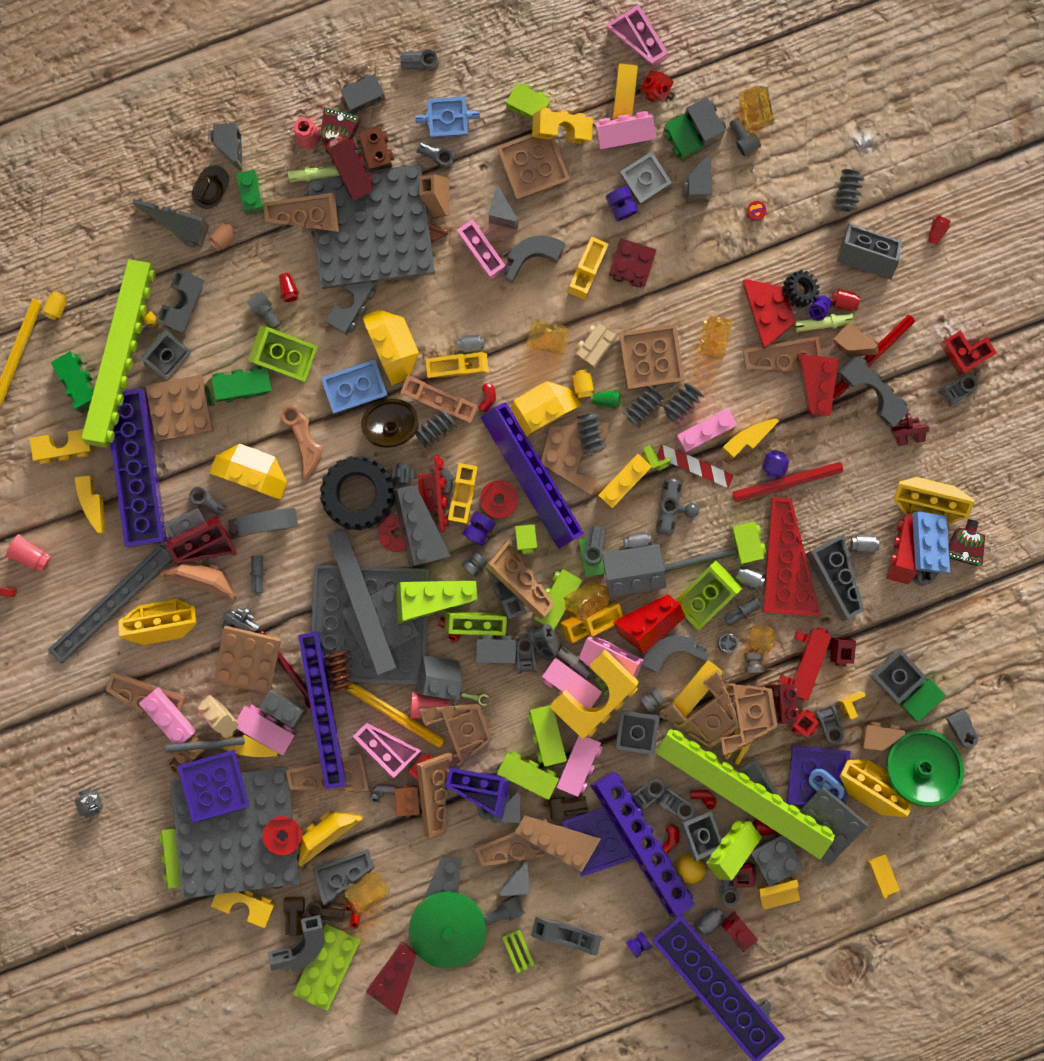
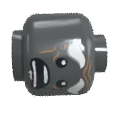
M90 788L80 791V796L75 798L79 815L89 818L100 814L103 804L97 791L91 792Z

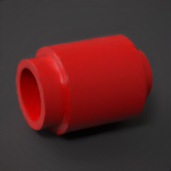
M838 289L837 292H833L831 302L834 303L833 307L857 311L860 296L854 292Z

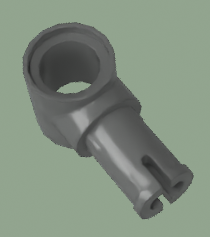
M739 117L730 121L729 125L737 136V147L744 157L761 147L757 135L746 130Z
M422 141L420 142V147H418L416 153L432 159L431 161L437 163L442 169L452 167L454 160L451 150L447 148H434ZM443 155H448L450 160L444 163L440 161V158Z
M263 291L247 301L254 313L263 317L270 328L275 329L281 324L271 310L272 304Z
M195 487L189 493V500L193 504L199 505L202 508L205 507L217 514V516H220L222 513L217 508L223 511L226 507L211 498L212 495L208 494L201 487ZM194 491L202 492L203 499L201 501L193 499L192 494Z
M721 880V901L728 907L736 906L739 902V895L736 888H734L733 880ZM729 892L735 895L734 900L731 902L725 901V895Z
M517 895L501 902L502 905L498 909L484 916L488 925H491L503 919H516L525 914Z

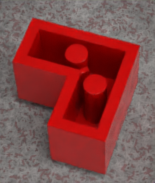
M961 330L939 343L959 376L997 354L988 337L970 346Z

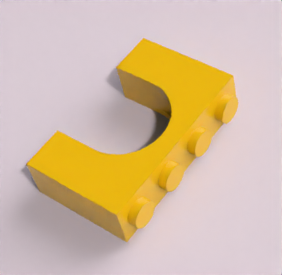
M606 649L594 659L589 667L607 684L609 700L601 707L589 708L580 704L565 689L550 705V708L582 739L587 735L591 737L597 731L596 726L600 722L604 724L611 717L609 713L613 709L617 711L624 704L623 699L627 695L631 697L638 690L636 686L639 681Z

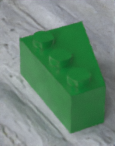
M69 351L53 360L51 364L60 382L66 388L67 396L71 397L74 403L72 404L74 410L83 414L89 411L95 387L91 383L93 380L88 370L84 371L82 367L84 362L80 355H75V353Z
M260 366L250 368V371L243 372L240 369L234 370L228 375H224L223 372L216 373L205 384L209 407L215 406L217 402L226 401L229 403L235 399H248L267 395L272 391L267 368L261 369Z

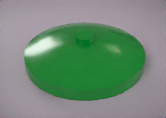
M915 730L906 733L892 745L886 759V773L892 788L902 799L919 807H935L947 802L958 792L964 778V765L958 749L948 738L930 730Z
M444 891L428 896L417 905L409 922V939L414 951L426 963L439 968H456L467 964L479 954L486 939V920L482 910L471 898L457 892Z

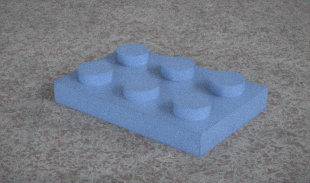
M375 359L321 377L333 414L388 396Z
M924 512L912 513L915 569L942 574L950 573L947 516Z

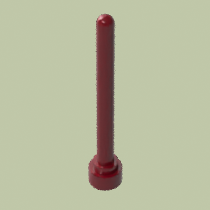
M264 631L258 632L259 634L267 635ZM279 651L278 663L304 695L305 704L310 709L311 705L307 686Z

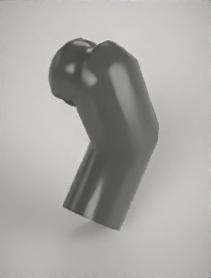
M444 466V470H441L442 478H445L446 488L443 489V492L451 494L453 475Z

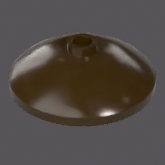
M385 399L376 402L366 410L361 421V428L365 438L373 445L384 448L397 447L408 442L415 435L419 425L418 414L414 407L400 399Z

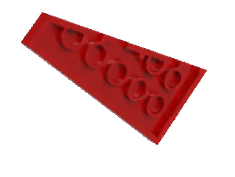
M772 497L763 612L821 617L792 499Z

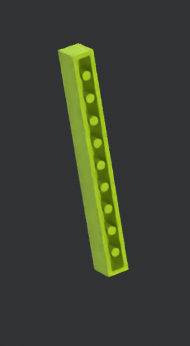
M128 259L81 438L87 445L109 448L110 443L114 440V425L119 420L118 410L119 406L123 404V390L127 388L128 371L133 366L132 355L137 350V336L142 331L141 320L146 315V301L151 296V281L153 282L156 276L151 263Z
M670 729L656 750V754L821 860L832 844L835 834H833L831 829L826 826L822 827L811 816H805L794 805H788L780 796L768 792L763 785L749 780L750 778L746 774L737 772L729 763L718 760L712 752H706L701 749L698 743L687 740L681 732Z

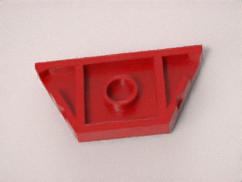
M744 279L742 282L762 348L766 349L770 343L778 339L786 330H789L796 321L790 303L786 301L788 297L783 295L786 291L782 290L781 286Z

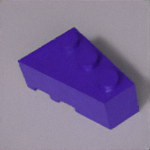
M449 768L446 782L447 788L503 819L511 781L504 777Z

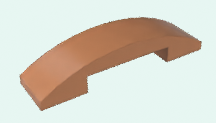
M409 375L400 392L438 411L443 410L450 416L471 423L478 407L474 403L432 387Z

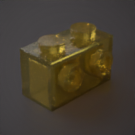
M753 86L738 93L745 130L757 131L775 124L768 87Z
M711 315L708 317V320H704L702 331H705L704 339L700 338L698 349L701 350L700 355L723 360L732 320Z
M536 320V322L531 323L527 347L564 355L569 330L564 325L555 324L554 327L547 325L545 321Z
M591 581L564 597L567 614L580 621L588 619L591 615L611 604L608 588L595 581Z
M377 871L372 874L371 872L365 874L361 878L362 881L356 885L352 883L345 889L344 899L356 916L389 895L390 889Z

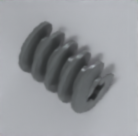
M843 169L841 171L843 175L839 179L841 183L838 184L840 190L836 192L838 197L835 198L834 202L836 205L833 208L839 211L850 212L851 210L858 209L853 205V203H859L855 196L861 195L856 189L863 187L858 181H864L865 178L860 176L857 171Z
M689 383L684 384L685 389H679L680 395H674L675 401L672 399L668 401L670 406H663L666 416L677 426L679 425L677 418L684 420L682 413L689 415L687 408L694 409L693 402L700 403L698 396L704 398L703 394Z
M652 386L648 387L649 392L644 391L642 393L644 398L637 397L638 403L634 401L631 403L633 409L630 407L626 408L628 414L622 412L638 428H641L639 421L647 422L644 417L645 415L651 418L650 411L657 412L656 405L663 407L661 402L663 397Z
M443 410L439 411L441 417L436 414L433 415L434 422L428 419V426L422 423V430L417 429L416 431L417 438L426 450V443L433 446L432 439L438 442L439 434L445 437V430L451 433V426L458 428L449 414Z
M592 413L576 417L582 419L577 423L578 426H583L579 433L585 434L580 438L581 441H586L582 448L588 449L583 455L601 452L602 449L607 447L604 444H600L601 441L605 440V437H600L599 434L604 431L597 429L602 424V422L596 421L597 418L601 417L599 414Z

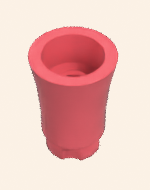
M302 117L297 119L294 125L296 143L304 149L314 148L320 142V130L308 118Z
M20 534L14 538L5 555L6 558L15 560L39 572H43L51 559V556L45 554V551L28 542Z
M412 692L410 719L422 718L419 708L450 706L451 700Z

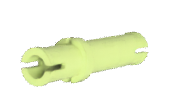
M336 166L305 167V169L288 171L289 183L298 181L310 182V180L340 176Z
M831 314L830 317H825L821 321L813 319L796 320L795 326H803L795 327V331L798 333L825 328L837 329V327L846 326L848 323L854 325V320H846L852 319L853 314L837 316Z

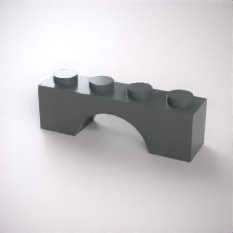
M851 357L837 372V375L849 387H855L860 384L871 387L878 397V408L875 414L888 427H895L910 411L906 407L907 403L901 397L897 398L893 393L894 389L890 385L884 384L880 380L881 376L876 371H871L867 367L868 363L862 357Z

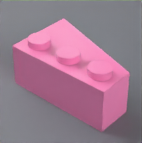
M639 5L606 25L611 33L653 68L670 58Z
M368 723L352 737L392 779L421 751Z

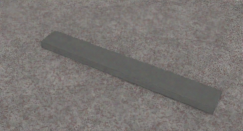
M344 528L327 536L377 675L381 676L394 671L397 667L347 530Z
M159 545L48 649L50 653L63 664L173 561L171 554L163 545Z

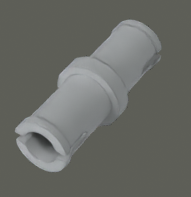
M564 645L559 649L557 656L565 661L570 669L573 668L583 676L584 679L593 671L579 659L578 655L575 656Z

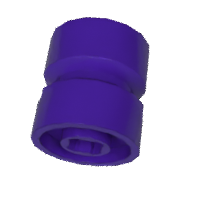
M628 186L616 189L605 197L609 206L614 208L612 213L616 221L625 220L639 211L635 201L630 200L632 195Z
M475 511L470 519L471 525L466 526L462 535L484 546L488 539L487 533L492 532L496 522ZM479 524L483 526L482 531L476 528Z

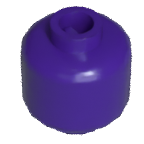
M772 450V452H768L765 455L762 470L767 473V477L778 479V476H785L790 462L789 458L786 457V453Z

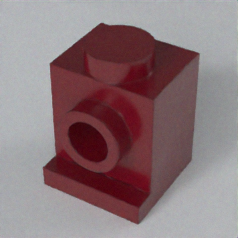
M831 637L830 661L835 662L836 666L846 667L847 664H854L856 641L850 638Z
M749 862L743 864L733 878L734 888L754 887L756 881L755 864H750Z

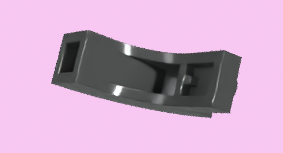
M533 236L521 241L507 256V260L512 262V265L508 264L504 272L507 275L506 281L513 284L523 263L532 257H544L557 263L565 248V242L550 236Z
M295 508L252 513L228 520L231 539L298 527Z
M674 635L662 638L644 654L642 665L655 672H659L665 658L673 652L683 651L703 661H707L710 654L706 653L707 649L696 644V647H693L694 638Z
M320 915L301 919L303 934L296 944L268 952L271 971L291 966L292 972L306 967L317 958L324 945V932Z
M539 917L535 918L531 934L532 937L539 940L574 947L591 955H598L602 936L595 934L594 931Z

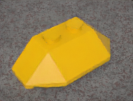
M380 309L362 316L391 385L394 386L405 381L408 375L411 376L419 354L405 319Z
M546 381L513 400L511 412L526 437H529L582 405L573 389Z
M238 444L216 455L209 472L211 475L281 500L287 485V480L276 457L242 444Z
M919 477L900 481L893 498L904 514L913 515L912 513L924 512L947 516V525L969 518L975 502L974 499L955 486Z
M179 599L139 605L119 620V637L141 645L181 639L197 624L196 608Z
M868 759L847 760L840 778L848 795L880 815L907 817L913 804L902 799L894 791L889 783L886 770Z
M329 811L319 818L321 820L319 824L315 826L312 823L304 830L306 834L302 836L299 866L302 867L364 817L360 814L334 811L332 814Z

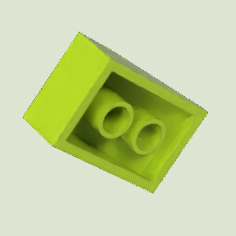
M260 325L247 361L306 382L318 346Z
M715 561L676 601L681 604L685 618L699 631L743 587Z

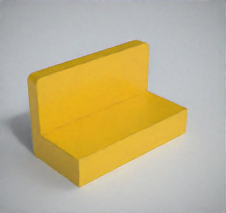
M858 691L837 700L844 718L852 720L858 717L852 702L865 697L864 692Z
M885 853L867 860L879 894L883 899L888 898L887 895L900 891Z
M797 879L782 880L770 887L767 884L758 886L757 889L762 908L765 910L800 901Z

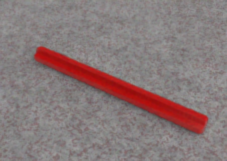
M907 315L878 344L879 352L877 355H868L863 358L868 363V368L915 323V319L911 315ZM843 380L834 388V399L839 398L849 388Z
M841 462L825 465L732 492V496L735 502H740L842 473L843 465Z

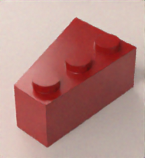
M797 353L807 412L831 416L839 359Z

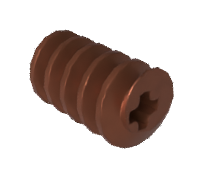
M348 650L328 653L329 655L324 658V660L330 661L325 667L332 669L327 673V676L333 677L328 683L334 684L333 687L329 688V691L336 692L354 689L348 687L353 683V681L347 680L352 675L346 672L350 665L344 664L349 661V658L343 657L344 654L348 653Z

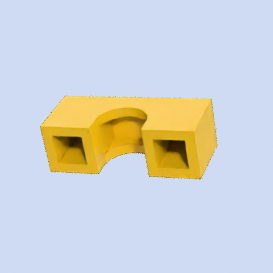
M542 108L533 114L532 137L551 139L558 135V126H561L567 133V142L585 144L592 141L593 118L586 117L582 113L571 115L567 111L551 112V109Z
M84 429L67 431L68 443L63 448H56L53 437L50 435L29 438L33 461L39 462L40 465L50 464L51 460L58 459L59 462L68 461L72 456H77V458L89 457V453H94L92 445L85 444L81 439Z
M637 454L598 495V498L612 510L652 466Z
M458 464L448 521L468 525L478 466Z
M247 890L216 894L211 907L229 914L235 903H245L250 911L247 921L265 928L276 904L272 903V899L269 897L261 896L260 898L255 896L253 891Z

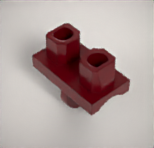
M910 413L905 415V419L900 420V426L890 427L898 446L907 445V435L912 434L914 435L915 442H925L926 432H929V426L925 422H919L918 417L912 418Z

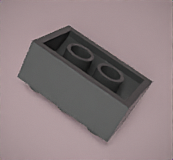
M848 224L837 262L891 280L900 260L903 241Z
M659 544L602 553L609 597L667 588Z

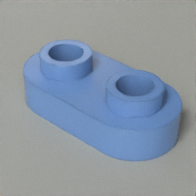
M815 769L811 772L809 783L816 791H819L824 786L838 799L841 800L843 798V785L823 769ZM816 776H822L823 779L819 780ZM836 788L838 792H833L831 789Z

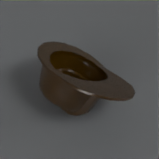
M215 165L205 168L200 173L192 189V199L197 206L204 209H211L217 206L229 184V176L226 170Z

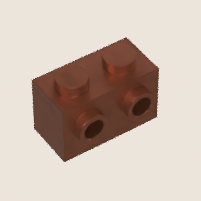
M379 126L359 132L370 171L392 167L391 161L394 160L392 150H387L386 143L389 142L386 131L382 132Z

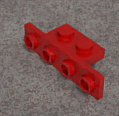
M435 454V473L418 474L419 493L429 513L438 512L441 533L445 532L446 527H449L448 516H445L444 508H447V498L443 497V489L446 488L445 478H442L441 470H444V461L440 459V454Z

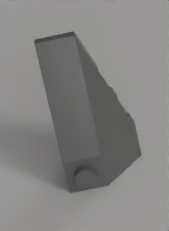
M133 199V204L183 240L185 245L196 248V246L202 247L209 227L202 217L179 211L177 214V212L168 207H162V210H160L155 204Z

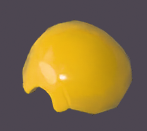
M685 853L676 861L675 872L680 874L683 882L696 884L704 878L706 865L702 859L694 861L692 853Z

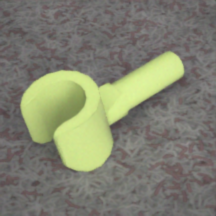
M462 693L461 695L462 698L477 701L482 706L487 705L480 702L481 697H488L485 694L471 695Z

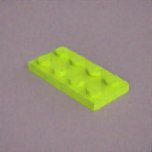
M326 923L323 929V948L317 958L305 967L293 995L328 1011L361 939Z

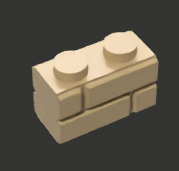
M600 323L596 327L592 325L586 333L588 338L585 342L581 340L575 348L577 351L575 356L592 369L596 367L617 337Z
M211 695L207 696L198 706L197 710L210 726L225 738H228L239 726L237 720L226 707Z

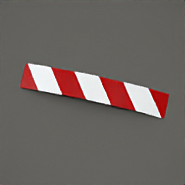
M661 445L657 453L659 459L670 458L671 462L669 463L726 488H729L734 475L665 445Z

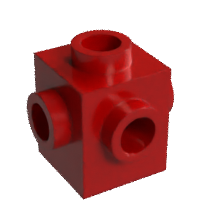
M650 70L640 91L651 102H664L674 81L663 72Z
M800 709L797 723L789 724L793 727L791 731L798 737H801V735L804 737L812 736L817 730V724L819 723L815 719L816 715L808 709L806 711ZM801 719L805 720L804 726L799 725Z

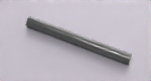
M736 547L663 565L664 571L669 572L737 555L738 553Z
M244 737L171 744L166 745V753L245 745Z

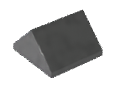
M497 187L495 188L489 211V223L516 229L518 228V218L500 188Z
M165 329L140 358L167 380L190 355L191 351Z
M526 860L519 865L499 888L501 896L530 894L528 862Z

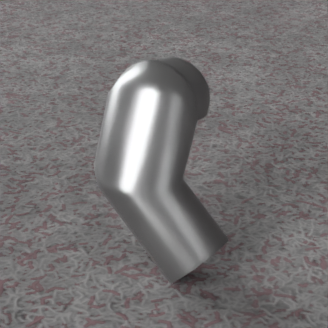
M377 784L370 791L369 800L372 803H378L384 794H395V784Z

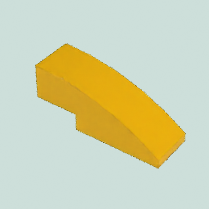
M619 64L613 120L618 119V116L629 115L631 117L633 114L638 65Z
M591 237L567 293L583 300L586 299L608 248V243Z
M483 352L426 359L427 378L489 373L487 354Z
M772 419L755 424L737 434L721 449L731 459L744 446L752 450L779 420Z
M75 477L78 498L85 515L98 533L106 534L103 495H95L94 477Z
M613 603L580 613L560 622L565 639L574 643L587 635L593 637L614 626L613 621L623 617L619 603Z
M709 660L705 661L671 705L674 703L686 717L709 690L703 681L718 670L720 675L723 671Z
M231 734L228 738H237V737L234 736L233 734ZM247 734L243 736L245 745L220 747L227 751L235 750L236 754L250 757H275L279 755L278 752Z

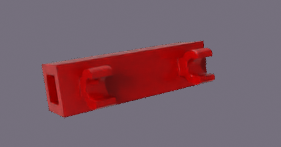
M818 626L816 629H811L809 635L796 631L794 639L806 643L793 679L781 675L778 681L782 684H795L798 693L797 697L807 701L810 699L832 635L827 634L828 630Z

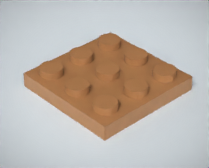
M532 134L497 146L516 201L570 181L554 137L543 139L532 137Z
M676 324L619 333L628 390L685 381Z
M202 374L145 385L156 442L213 431Z
M225 626L223 628L214 681L268 694L273 686L281 638Z

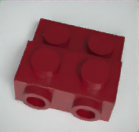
M620 238L609 276H612V279L618 282H623V280L631 282L630 285L641 288V286H646L657 249Z
M795 684L765 685V688L773 690L778 724L797 723L799 712L796 707L798 693Z

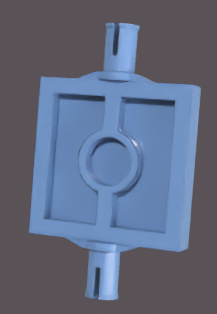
M465 96L427 99L428 110L426 115H415L416 124H428L430 138L468 136L467 125L469 119H480V111L468 112Z

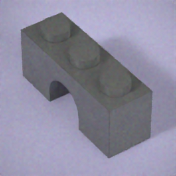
M177 270L170 287L179 293V303L175 307L162 305L156 323L173 331L183 333L189 324L190 314L196 307L197 297L203 290L204 280L186 271Z
M373 282L347 285L345 290L354 296V304L348 309H342L335 305L326 319V323L345 335L349 332L352 333L357 325L356 319L358 316H362L367 308L365 304L368 299L372 300L376 294L375 284Z
M486 568L501 610L507 616V620L526 613L523 602Z

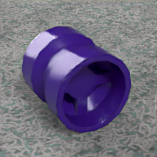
M819 295L808 308L809 316L816 321L823 320L832 307L831 300L827 296Z
M642 931L636 935V938L626 941L635 958H638L644 950L648 951L652 948Z

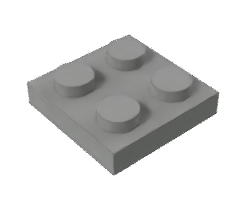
M652 151L620 171V175L639 204L672 185L671 180Z

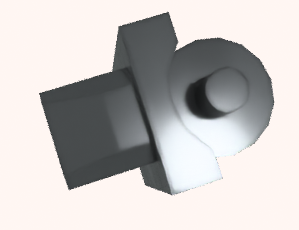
M247 607L244 611L240 608L236 611L229 609L223 616L224 623L222 628L225 626L235 628L236 626L242 630L256 633L260 625L253 622L255 617L249 614L251 608Z

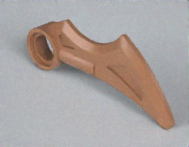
M287 406L282 410L281 418L284 423L291 425L301 452L303 480H307L320 460L323 447L311 439L308 430L309 420L296 407ZM289 410L296 412V418L293 421L286 419L285 415Z

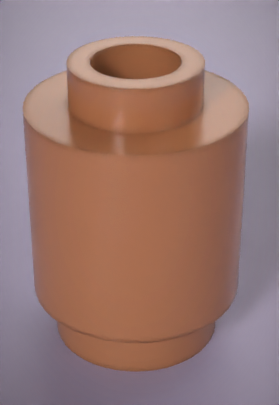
M222 224L210 236L211 238L208 242L219 252L221 249L224 250L236 238L234 235L236 231L229 224L226 226Z

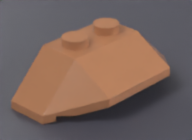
M200 560L178 563L164 570L159 575L160 577L201 590L236 599V594L225 573L219 571L220 567L209 564L206 567L201 565L202 561Z

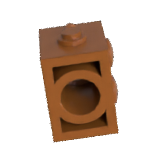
M404 784L394 789L396 816L410 818L412 815L417 816L421 813L419 786Z

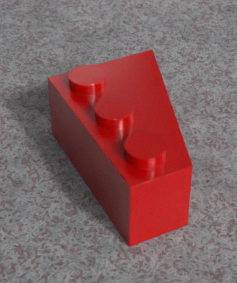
M905 514L897 523L896 530H898V534L894 539V550L890 558L886 579L909 584L919 570L915 569L913 515Z
M667 594L613 622L618 634L642 654H645L685 618L681 604Z

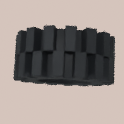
M803 270L796 271L783 282L782 290L786 291L783 295L788 297L786 299L787 302L792 301L790 305L794 306L796 304L797 308H802L817 299V295L820 292L817 289L820 287L815 284L818 282L817 279H812L814 277L813 274L808 275L809 272H803ZM797 283L804 287L805 295L798 291Z

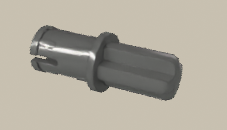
M251 556L250 575L252 578V593L261 594L263 593V575H265L263 573V556Z
M753 597L745 604L738 605V609L725 616L724 621L728 626H732L742 618H748L747 616L761 608V605Z

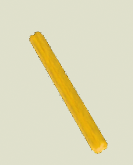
M32 299L0 377V407L42 307V302L36 299Z
M352 683L348 686L349 688H354L346 690L436 747H442L445 742L444 738L415 720L410 719L407 715L357 684Z

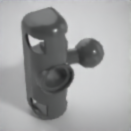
M667 478L663 483L656 532L660 535L671 536L674 533L677 512L685 513L689 518H695L699 514V507L694 503L686 506L679 505L682 483L675 478ZM669 482L668 490H664L665 483ZM671 502L674 505V510L667 511L664 504ZM659 520H662L661 527H658Z

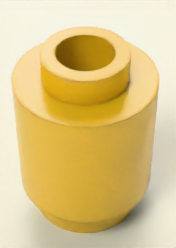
M55 291L51 295L49 294L42 310L45 313V317L54 321L56 318L60 319L67 304V296Z
M587 369L575 371L576 375L572 376L575 394H577L578 398L593 396L592 391H594L591 373H587Z

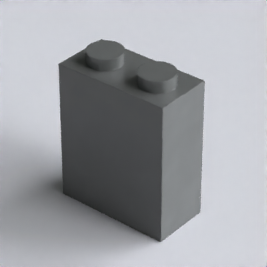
M276 690L269 691L259 707L291 728L297 727L307 712L306 708Z

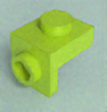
M652 445L643 448L645 451L642 453L644 460L650 463L652 469L657 468L660 471L669 467L670 458L659 462Z

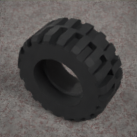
M364 456L346 457L347 459L337 461V464L328 469V473L322 479V486H320V500L325 512L335 523L350 530L370 529L376 524H380L388 516L394 503L393 482L387 471L374 460L364 458ZM356 475L364 476L375 487V499L372 505L363 511L349 510L340 500L341 485L349 477Z

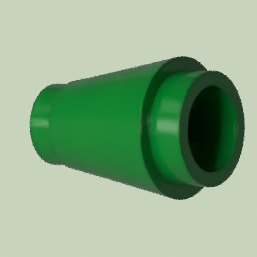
M612 390L593 393L592 404L612 409L620 407V392Z

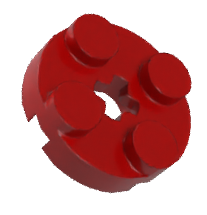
M501 480L488 483L483 488L480 495V503L483 511L488 516L503 519L510 516L516 510L518 495L516 489L510 483ZM496 495H503L504 503L495 504L496 500L494 497Z
M398 514L386 516L378 528L380 543L392 552L405 551L403 536L394 538V534H392V530H396V528H400V532H402Z
M287 816L273 818L263 830L264 845L275 855L284 856L291 854L298 848L302 839L300 826L295 820ZM280 830H284V833L288 834L284 842H281L280 838L276 837L277 834H280Z

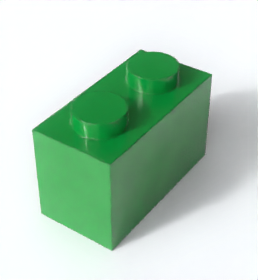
M686 114L665 124L663 134L667 141H671L673 145L672 151L676 158L679 157L681 161H684L702 151L703 145Z
M256 171L236 173L245 214L251 215L264 212L263 198Z
M926 679L899 705L915 722H919L946 695L931 679Z

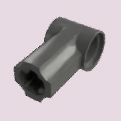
M430 49L417 52H401L400 55L401 69H426L427 71H434L439 66L437 54ZM433 57L434 61L431 64L425 63L426 58Z
M589 526L584 552V560L590 566H596L601 561L606 529L597 526ZM590 552H595L598 554V558L590 560L587 555Z

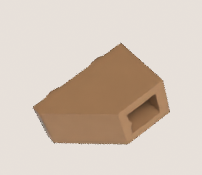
M436 174L420 176L419 196L423 203L426 204L431 217L449 216V178Z
M848 323L834 338L835 346L848 357L877 355L879 352L878 342L871 336H865L859 326H853L851 323Z
M870 721L869 725H863L861 747L884 751L904 736L905 731L900 730V726L889 724L888 728L881 727V723Z
M193 734L184 743L199 742L202 740H200L195 734ZM206 749L175 752L166 766L180 778L177 766L196 761Z

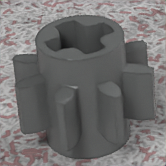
M397 463L396 468H392V478H396V483L410 484V479L415 478V470L410 469L411 464Z

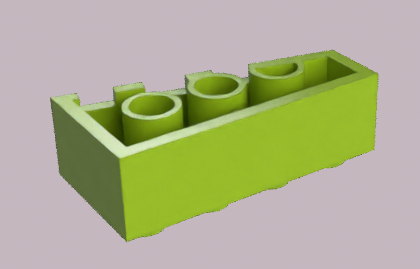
M476 581L400 582L396 585L398 624L472 604L477 600Z

